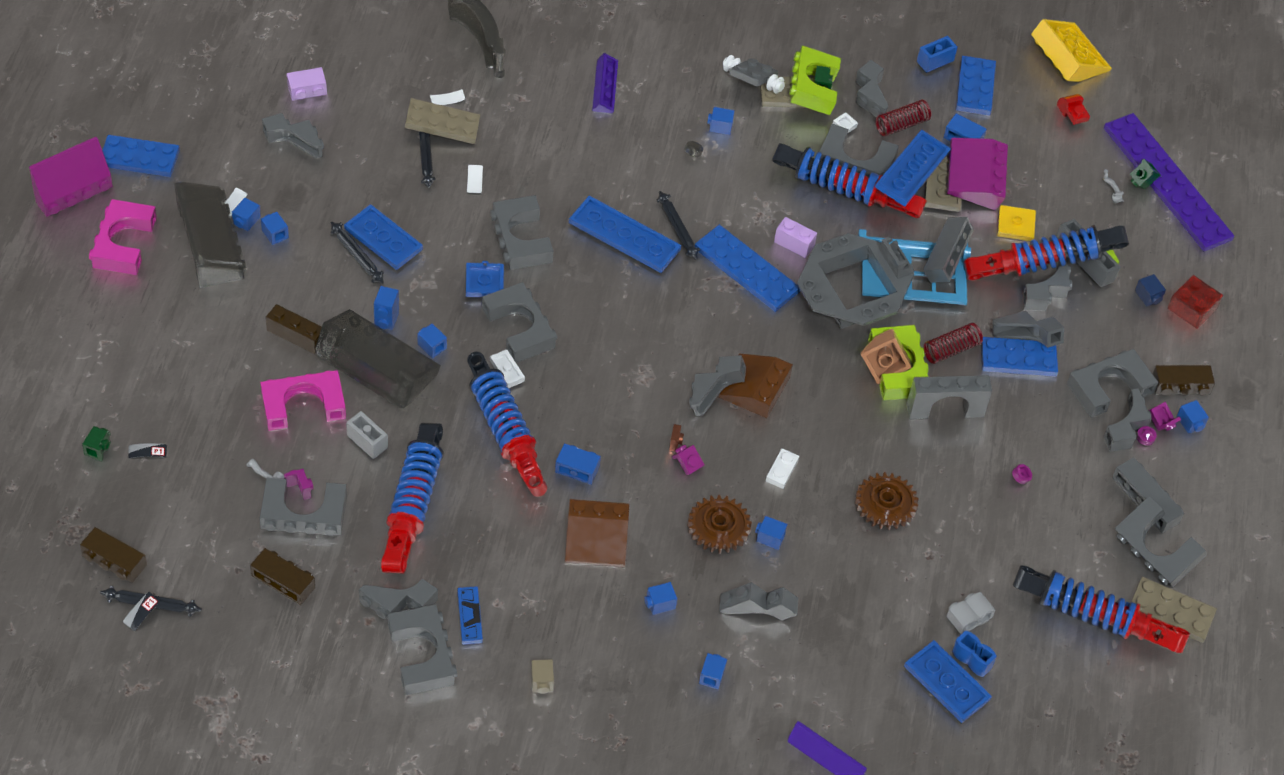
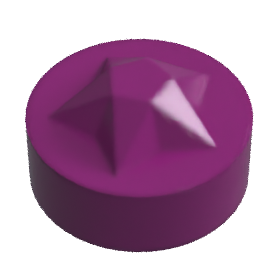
M1148 426L1141 427L1136 435L1137 441L1145 446L1152 445L1157 437L1156 431Z
M1019 464L1012 471L1014 479L1020 484H1026L1032 479L1030 468L1024 464Z

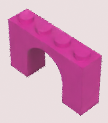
M111 199L110 205L106 206L105 219L100 222L99 235L96 234L94 249H91L89 253V260L92 261L93 268L137 275L142 262L140 249L116 245L111 241V238L117 232L125 229L152 232L157 219L155 206Z
M338 370L260 382L268 431L288 428L285 405L291 397L301 393L313 394L322 401L327 422L346 419V407Z

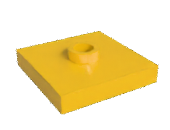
M1000 205L997 236L1031 241L1034 239L1036 210Z

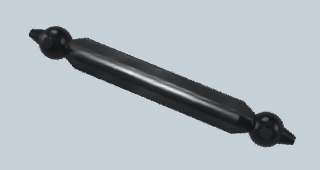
M420 131L421 163L424 176L421 183L430 188L436 180L435 177H432L433 165L430 134Z
M659 191V197L656 199L657 203L663 204L662 207L684 248L687 249L686 256L693 257L695 260L698 259L697 254L700 249L699 247H694V242L673 203L669 201V198H671L670 194L667 195Z
M332 221L330 233L332 235L337 234V238L368 275L372 276V283L379 282L384 284V272L382 270L380 272L377 271V267L345 230H342L343 224L341 222L334 223Z
M114 586L100 591V594L105 596L107 602L110 603L116 599L119 602L136 605L146 595L126 590L116 591ZM155 596L160 600V603L155 607L157 609L174 612L186 611L190 617H192V614L202 611V608L197 606L195 600L185 603L183 600Z

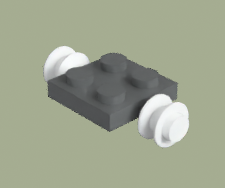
M729 55L723 61L724 71L730 70L729 75L756 87L766 83L767 90H773L775 94L781 92L785 87L784 78H778V70L773 69L770 65H764L756 59H748L741 63L740 58H734L733 55Z

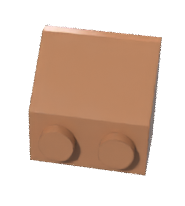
M893 328L875 336L861 352V356L877 384L880 383L882 374L901 373L912 368L910 359Z

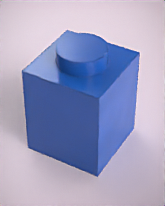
M714 107L713 113H709L707 124H710V132L730 135L735 110Z
M245 197L232 211L233 224L246 231H249L261 217L260 205Z
M278 212L261 218L262 231L272 245L289 238L288 226Z
M433 324L422 328L417 333L418 345L432 359L447 349V337Z
M1197 400L1182 405L1176 416L1181 418L1180 423L1188 434L1202 431L1206 427L1209 418Z
M765 516L763 522H759L756 527L755 533L758 534L756 542L779 550L788 524Z
M671 582L649 587L647 596L644 597L646 607L651 609L653 615L676 609L677 596Z
M707 653L699 684L719 690L726 669L727 659L718 654L712 655Z

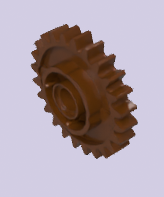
M886 472L883 473V476L876 473L875 478L869 475L868 481L864 479L862 485L859 484L855 496V504L858 505L857 511H861L860 516L867 517L866 522L873 521V527L879 524L880 529L883 526H887L888 530H890L891 526L898 529L899 524L905 527L906 521L910 523L912 517H915L919 500L916 497L917 491H912L913 485H907L908 480L901 481V476L894 478L893 473L890 476H887Z
M710 495V500L703 498L702 503L697 501L696 507H692L688 517L687 526L689 527V533L692 534V540L698 539L697 545L704 544V550L710 547L712 553L715 549H718L719 554H721L723 549L727 553H729L730 548L736 551L737 545L742 547L743 542L748 540V535L751 532L752 522L750 521V515L746 514L747 508L741 509L742 503L735 504L736 499L734 498L729 501L728 496L721 499V496L718 495L717 499H714Z

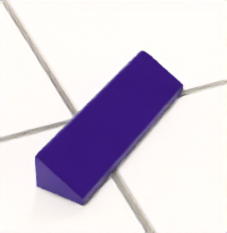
M603 53L597 59L592 111L613 113L618 60L606 53Z
M797 721L788 738V743L834 775L866 774L867 768L800 721Z

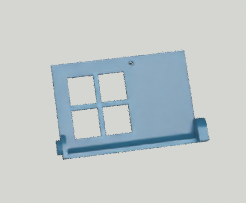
M859 229L858 236L878 242H882V239H885L866 236V230ZM892 239L893 241L897 240L898 246L910 264L912 263V257L929 258L936 244L933 242ZM967 244L955 269V275L951 278L955 279V293L936 292V283H932V291L912 290L911 281L903 300L967 305V280L964 260L970 258L971 247H968ZM867 259L863 260L862 296L884 297L889 295ZM914 271V276L927 277L924 272Z

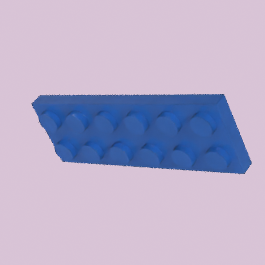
M921 129L879 179L875 188L905 207L948 155L951 148Z
M588 196L569 218V223L660 273L665 270L681 250L680 244L591 196Z
M720 224L694 245L696 248L699 247L700 251L698 252L775 312L800 292L796 283Z

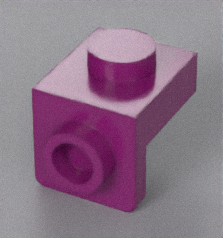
M1166 401L1148 410L1158 431L1162 429L1169 431L1177 426L1175 423L1181 420L1180 417H1173Z
M684 444L675 450L676 454L671 456L673 460L678 459L686 475H690L705 465L694 445L686 447Z
M304 469L292 470L284 474V479H287V488L298 485L303 500L311 498V490L314 489L311 478L307 479Z

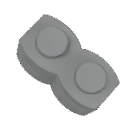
M981 592L971 593L964 601L955 602L949 607L947 618L959 633L962 634L964 631H971L993 618L995 608Z

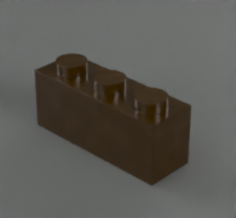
M278 304L266 316L267 331L313 354H316L325 343L324 327Z
M1156 365L1153 371V376L1158 381L1155 395H1210L1215 385L1211 365Z
M96 527L80 544L82 556L87 561H94L103 570H110L115 573L121 580H128L133 583L147 566L145 554Z
M264 548L250 565L252 577L299 605H302L315 589V577L309 571L301 570L295 563L284 560L275 551H269Z

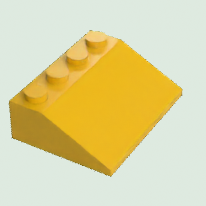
M1042 19L1031 34L1036 44L1041 46L1044 54L1053 61V65L1060 70L1063 78L1069 82H1080L1109 72L1112 69L1076 23Z

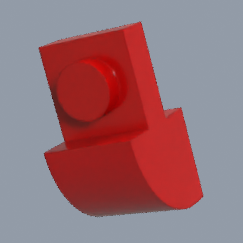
M1080 94L1062 97L1058 100V108L1064 117H1069L1073 125L1087 122L1090 119V115L1083 105L1084 98Z

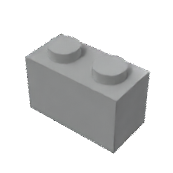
M362 411L346 422L347 436L373 459L388 448V435Z

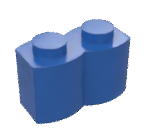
M964 631L956 639L952 650L953 655L959 661L968 664L971 671L981 677H984L993 668L997 657L996 653L989 646L981 644L977 636L969 631Z

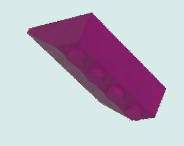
M97 137L29 166L35 200L46 217L113 187L111 174Z
M952 138L950 142L947 194L996 210L1006 196L1008 144L994 139Z

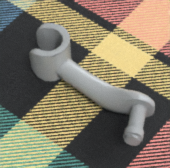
M1104 169L1103 180L1111 185L1115 191L1112 194L1113 202H1124L1122 199L1124 192L1120 191L1116 182L1108 177V169Z
M250 459L247 463V467H252L257 474L265 478L284 479V475L281 472H276L272 476L261 469L255 459Z

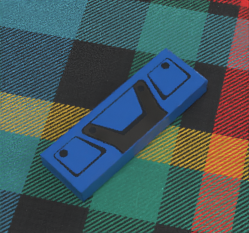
M478 586L457 588L462 645L483 643Z

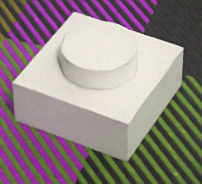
M847 113L833 120V124L849 129L848 133L857 128L858 122Z

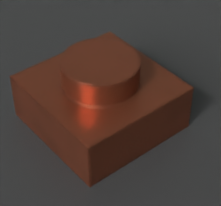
M674 424L669 451L676 452L678 444L682 445L684 433H680L681 425Z

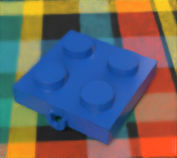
M488 261L466 263V297H482L504 289V264L489 263Z

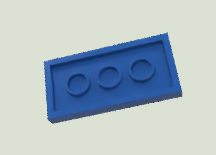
M962 55L956 104L957 111L991 115L996 61Z
M108 135L102 151L108 168L171 177L180 148L179 145Z
M371 204L344 224V229L395 270H398L423 250V245Z
M983 337L981 344L982 371L1057 377L1056 345L1047 348L1041 342L1034 340Z
M935 640L905 662L904 667L961 723L966 721L992 698Z

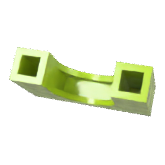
M802 45L800 51H796L793 59L795 63L792 72L794 73L790 83H792L789 91L791 103L830 115L836 104L837 91L815 84L807 75L815 76L817 66L830 67V75H833L832 81L834 82L840 70L841 58Z
M915 325L871 328L868 339L869 343L875 336L893 328L912 364V368L906 372L882 374L880 389L883 400L907 399L913 378L928 377V364L924 362V349L920 347V333L916 331Z

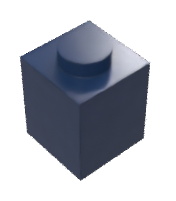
M1155 274L1139 279L1135 292L1147 307L1159 304L1163 300L1166 289Z

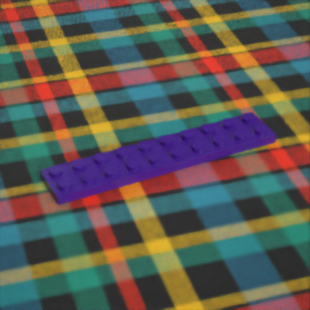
M1134 113L1105 123L1104 130L1135 168L1142 163L1143 159H1146L1161 174L1150 186L1203 252L1234 239V234Z

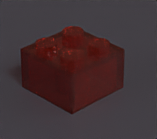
M1192 275L1173 294L1167 309L1198 329L1218 309L1223 294L1195 275Z

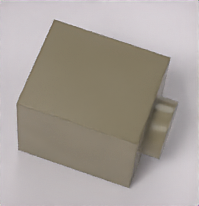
M552 659L532 660V692L541 694L553 692L554 674Z

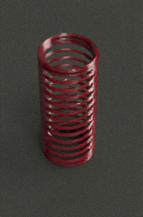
M921 99L912 104L878 115L876 117V127L879 133L886 137L903 129L929 121L932 116L930 106L925 100ZM921 102H923V103L926 105L927 110H928V115H927L926 108L924 107V105H923ZM920 104L923 106L925 110L926 118L924 117V113L922 108L920 107ZM915 108H916V110H917V113H918V116H919L920 121H919L918 118H917V115H916V112H915ZM911 109H912L913 112H914L916 121L914 120V117H913V114H912V112H911ZM908 111H909L910 114H911L913 123L911 122V119H910V116H909V114H908ZM905 112H906L907 117H908V119H909V123L907 122V118H906V116H905ZM901 113H902L903 116H904L906 125L904 124V121H903V118H902ZM898 114H899V116H900V118H901V121H902V123H903V127H902V125H901V123H900V120H899V118H898ZM891 116H892V118H893V120H894V123H895V125H896V129H895V127H894V125H893ZM895 116H896L897 121H898V123H899V127L897 126V122H896V120H895ZM881 118L883 119L884 127L887 133H885L882 127ZM888 118H889V120H890V122H891V125H892L893 130H892L891 127H890V124H889V122H888Z
M971 322L968 325L926 341L923 346L924 353L929 362L936 364L953 355L955 356L970 348L981 345L983 335L978 325ZM971 325L977 330L980 337V343H978L977 335L975 331L970 327ZM971 330L973 331V333H974V335H975V337H976V341H975L974 338H973V335H972V333H971ZM964 333H965L966 336H967V339H968V341H969V345H968V343H967V341H966V338L964 337ZM960 334L963 336V339L966 343V347L963 344ZM957 336H958L959 339H960V342H961V344H962V348H961V346H960V344H959V341L957 340ZM953 337L956 339V342L959 346V350L956 347ZM950 339H951L952 342H953V345H954V347H955V351H954V349H953V347H952V344L950 343ZM946 340L948 341V343H949V345H950V347H951L952 353H951V351L949 350V347H948V345H947ZM943 342H944L945 345H946V348H947V350H948V354H947V352H946V350H945V348H944V346H943ZM939 343L941 344V346H942V348H943V350H944L945 356H944V354H943L942 351H941V348H940ZM929 344L931 345V351L936 361H934L931 357V354L929 352ZM936 345H937L938 348H939V351H940V353H941V357H940V355H939V353H938V350H937V348H936Z

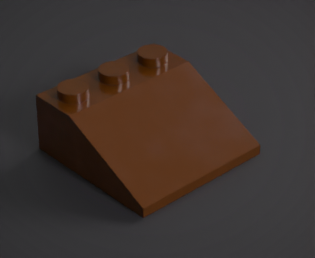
M739 353V355H742L746 365L745 382L734 383L725 387L717 397L764 418H768L790 379L793 364L777 357Z
M570 499L565 563L625 567L629 504Z

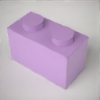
M322 67L287 73V85L292 101L327 95L326 80Z
M785 217L776 229L774 242L806 258L815 246L817 232Z

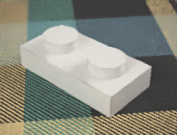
M507 349L490 356V362L494 368L503 372L508 388L525 382V376Z
M781 449L766 477V482L784 489L799 460V455Z

